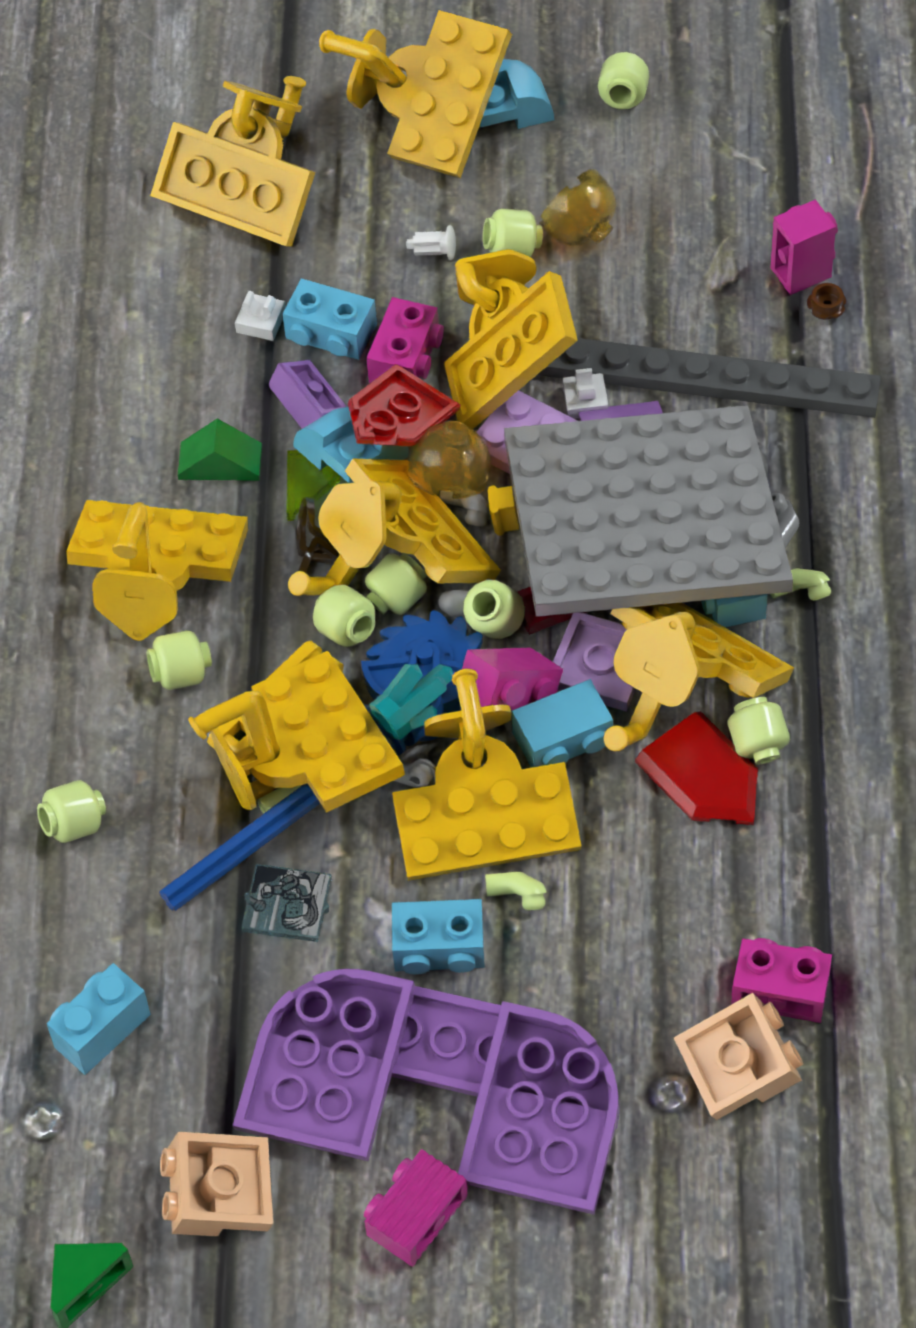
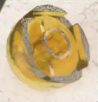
M589 169L576 177L581 182L579 186L576 185L571 189L568 186L563 188L541 215L543 221L539 222V225L552 238L567 246H583L591 240L598 244L613 230L610 224L616 213V198L613 189L596 169Z
M448 421L436 424L428 428L418 443L412 446L408 460V476L417 488L431 495L438 496L439 490L453 492L452 499H464L477 495L485 490L491 470V457L486 441L479 433L462 422Z

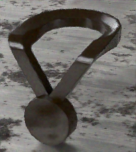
M303 497L297 520L298 555L304 557L308 549L306 546V522L313 536L322 538L334 548L321 529L315 526L314 499L310 497ZM316 547L314 553H324L318 547Z
M314 537L298 571L306 573L310 562L334 564L340 554L322 538ZM318 547L326 554L314 553L315 548Z

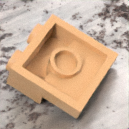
M753 993L674 1037L710 1115L716 1120L756 1098L763 1103L802 1081L797 1071V1068L803 1065L802 1058L790 1040L783 1043L777 1031L784 1026L778 1011L771 1002L764 1005Z
M178 1132L169 1147L163 1149L160 1160V1172L163 1177H170V1192H165L162 1216L164 1220L172 1221V1234L218 1236L222 1229L269 1231L272 1227L273 1209L268 1137Z

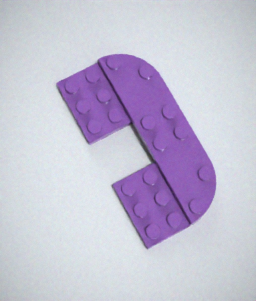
M360 969L332 970L312 976L314 980L300 986L292 993L290 990L285 993L267 1015L256 1041L233 1123L235 1130L369 1161L391 1077L477 1096L458 1174L463 1175L467 1180V1185L595 1215L614 1132L618 1127L620 1104L617 1083L611 1063H609L606 1055L598 1046L597 1041L580 1025L552 1012L502 1001L501 1005L418 987L411 980Z

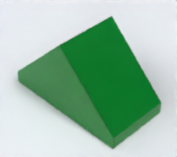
M217 418L181 442L178 480L259 481L262 443Z
M122 1243L54 1245L50 1309L59 1328H68L134 1267L129 1251Z

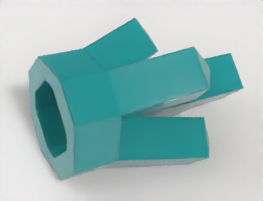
M405 664L383 694L369 704L372 715L393 739H402L411 730L424 726L425 720L437 715V709L429 704L447 690L446 685L452 681V668L439 664L420 679L423 674L417 664Z

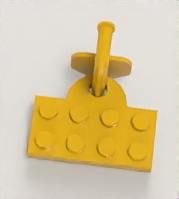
M438 10L426 46L409 45L397 49L388 57L386 55V37L379 30L370 29L363 41L336 35L333 31L326 30L320 36L319 47L323 53H330L332 51L356 58L347 84V99L354 107L362 109L378 93L379 100L387 111L399 119L387 152L391 158L461 178L512 33L505 28Z
M296 76L285 77L284 83L286 85L282 98L242 84L224 81L223 87L237 94L233 109L223 112L216 118L208 133L179 122L172 123L150 196L278 244L292 247L316 172L281 160L282 140L290 132L295 113L302 110V106L298 104L302 89L306 86V81ZM272 105L279 107L276 119L269 116Z
M511 249L459 259L455 263L459 298L475 306L469 322L470 340L444 362L452 399L461 405L460 410L456 412L458 426L470 431L578 341L561 275L548 271L535 284L527 288L524 285L535 276L537 271L535 261L531 257Z
M353 458L345 472L354 483L337 484L334 486L319 511L320 529L340 555L326 576L309 577L305 572H295L289 578L288 589L295 596H316L323 594L326 590L336 585L348 586L360 568H366L373 563L384 545L401 553L415 555L424 566L427 576L440 584L480 583L487 579L495 580L501 570L408 460Z
M86 500L66 550L67 564L107 568L98 572L93 580L94 607L130 638L142 641L176 617L178 611L177 591L184 587L189 578L231 582L248 532V517L226 513L197 512L187 509L150 507L142 502H136L131 505L103 500Z
M682 602L612 609L610 614L623 621L622 626L627 629L614 655L615 671L622 681L642 692V695L629 724L624 727L618 725L609 727L603 737L604 744L609 750L621 751L625 747L646 738L661 704L674 707L684 703L690 697L698 677H718L727 682L729 689L734 693L746 698H755L787 683L794 667Z
M325 651L251 686L252 691L244 692L222 702L195 718H188L191 727L201 739H206V734L211 733L216 753L236 797L244 809L253 810L257 808V799L272 792L275 788H293L308 783L327 813L405 775L402 762L329 651ZM241 716L246 732L244 749L233 753L217 727ZM250 773L257 779L252 783L247 778Z
M462 669L452 675V682L457 687L461 711L436 715L424 722L426 736L458 738L442 753L435 770V785L392 792L408 881L579 851L582 847L565 762L521 769L516 754L504 742L485 735V731L509 722L512 713L509 705L481 707L476 684L478 674L473 669ZM484 753H485V754H486V757H487V761H486V763L482 766V764H483V756H484Z

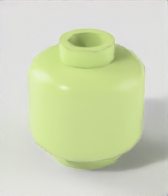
M628 52L615 53L607 58L602 65L598 81L599 95L606 104L620 110L631 109L640 104L645 98L650 77L648 66L644 60L636 54Z
M498 209L491 218H486L484 222L483 246L485 249H489L490 253L511 249L531 257L534 249H540L542 245V226L536 225L535 217L530 211Z
M393 553L387 554L365 577V584L370 590L366 597L383 615L388 610L394 614L403 615L426 593L427 586L424 579L427 577V574L408 554L402 553L400 556Z
M485 580L475 584L468 591L464 599L463 613L466 622L473 630L491 639H503L512 635L520 628L524 619L525 607L522 597L513 588L497 580Z
M336 585L318 597L313 611L314 626L321 634L336 644L344 647L354 646L365 641L372 634L375 627V607L367 597L351 587Z
M188 630L158 636L155 638L152 648L146 651L148 667L153 682H160L162 687L167 690L200 684L205 676V668L212 666L208 643L206 641L199 643L196 634Z
M766 697L748 699L735 705V712L729 717L727 722L737 754L748 759L754 758L757 765L769 763L780 758L779 750L783 749L790 741V735L781 707L777 703L768 702Z
M82 780L48 789L43 795L42 803L37 806V815L42 830L48 837L53 836L61 843L70 842L96 833L101 825V815L106 813L102 794L98 790L93 791Z

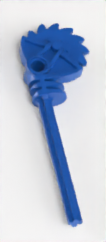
M436 610L430 613L429 621L414 615H404L403 623L405 626L387 627L380 630V636L385 641L372 646L366 652L367 658L370 660L361 661L366 688L370 696L375 700L383 694L405 664H417L423 674L420 679L439 664L451 667L453 674L462 670L467 650L480 649L483 643V634L475 632L467 636V625L462 616L457 617L452 624H449L447 619ZM452 681L446 685L447 690L429 704L437 709V715L461 711L456 685ZM365 705L396 755L402 754L406 751V746H412L418 741L424 742L437 738L426 736L424 726L411 730L400 740L393 739L376 721L371 713L370 706ZM303 784L160 890L159 894L165 900L169 909L177 911L319 805L320 802L309 784Z

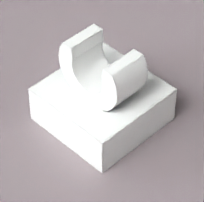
M248 291L235 321L236 333L274 341L283 320V312L286 308L285 301L275 299L270 295L265 297Z
M592 368L575 370V376L563 378V392L568 416L577 419L579 418V412L608 409L603 374H592Z

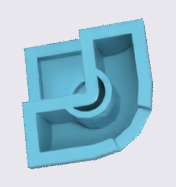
M503 59L480 127L515 120L517 128L520 129L553 121L554 113L541 78L533 68L519 60Z
M349 407L334 409L299 430L295 435L293 447L319 470L330 466L348 483H351L352 480L345 472V469L353 458L403 460L408 457L409 453L407 446L357 444Z

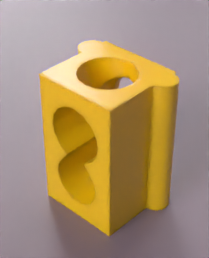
M494 485L490 486L487 490L488 502L495 533L501 536L506 531L519 530V520L512 486L496 488Z

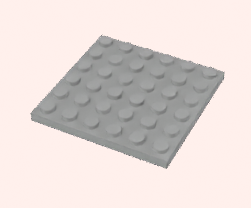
M748 405L504 428L505 448L536 616L792 592L793 577Z

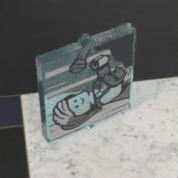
M256 864L250 891L244 894L247 904L241 926L242 932L318 942L324 914L330 911L327 899L332 874Z

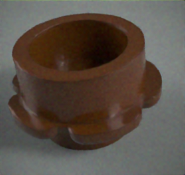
M822 283L817 285L813 289L812 294L809 295L807 307L812 309L813 316L818 319H836L845 312L844 305L847 301L839 286L833 283Z

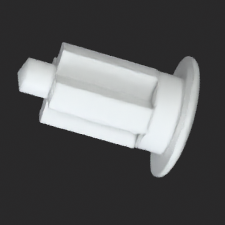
M448 225L446 232H415L413 239H407L406 247L407 249H414L415 256L447 254L448 259L451 261L456 252L454 229L451 225Z

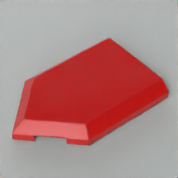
M398 364L392 366L348 401L357 444L415 446L459 411L461 407L459 403Z
M701 711L693 712L642 749L635 758V763L691 820L710 822V819L734 820L736 824L754 825L758 768L748 758L738 755L734 744Z

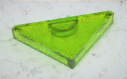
M287 450V521H294L296 519V514L299 513L303 497L319 500L340 482L341 477L328 465L319 470L298 450Z

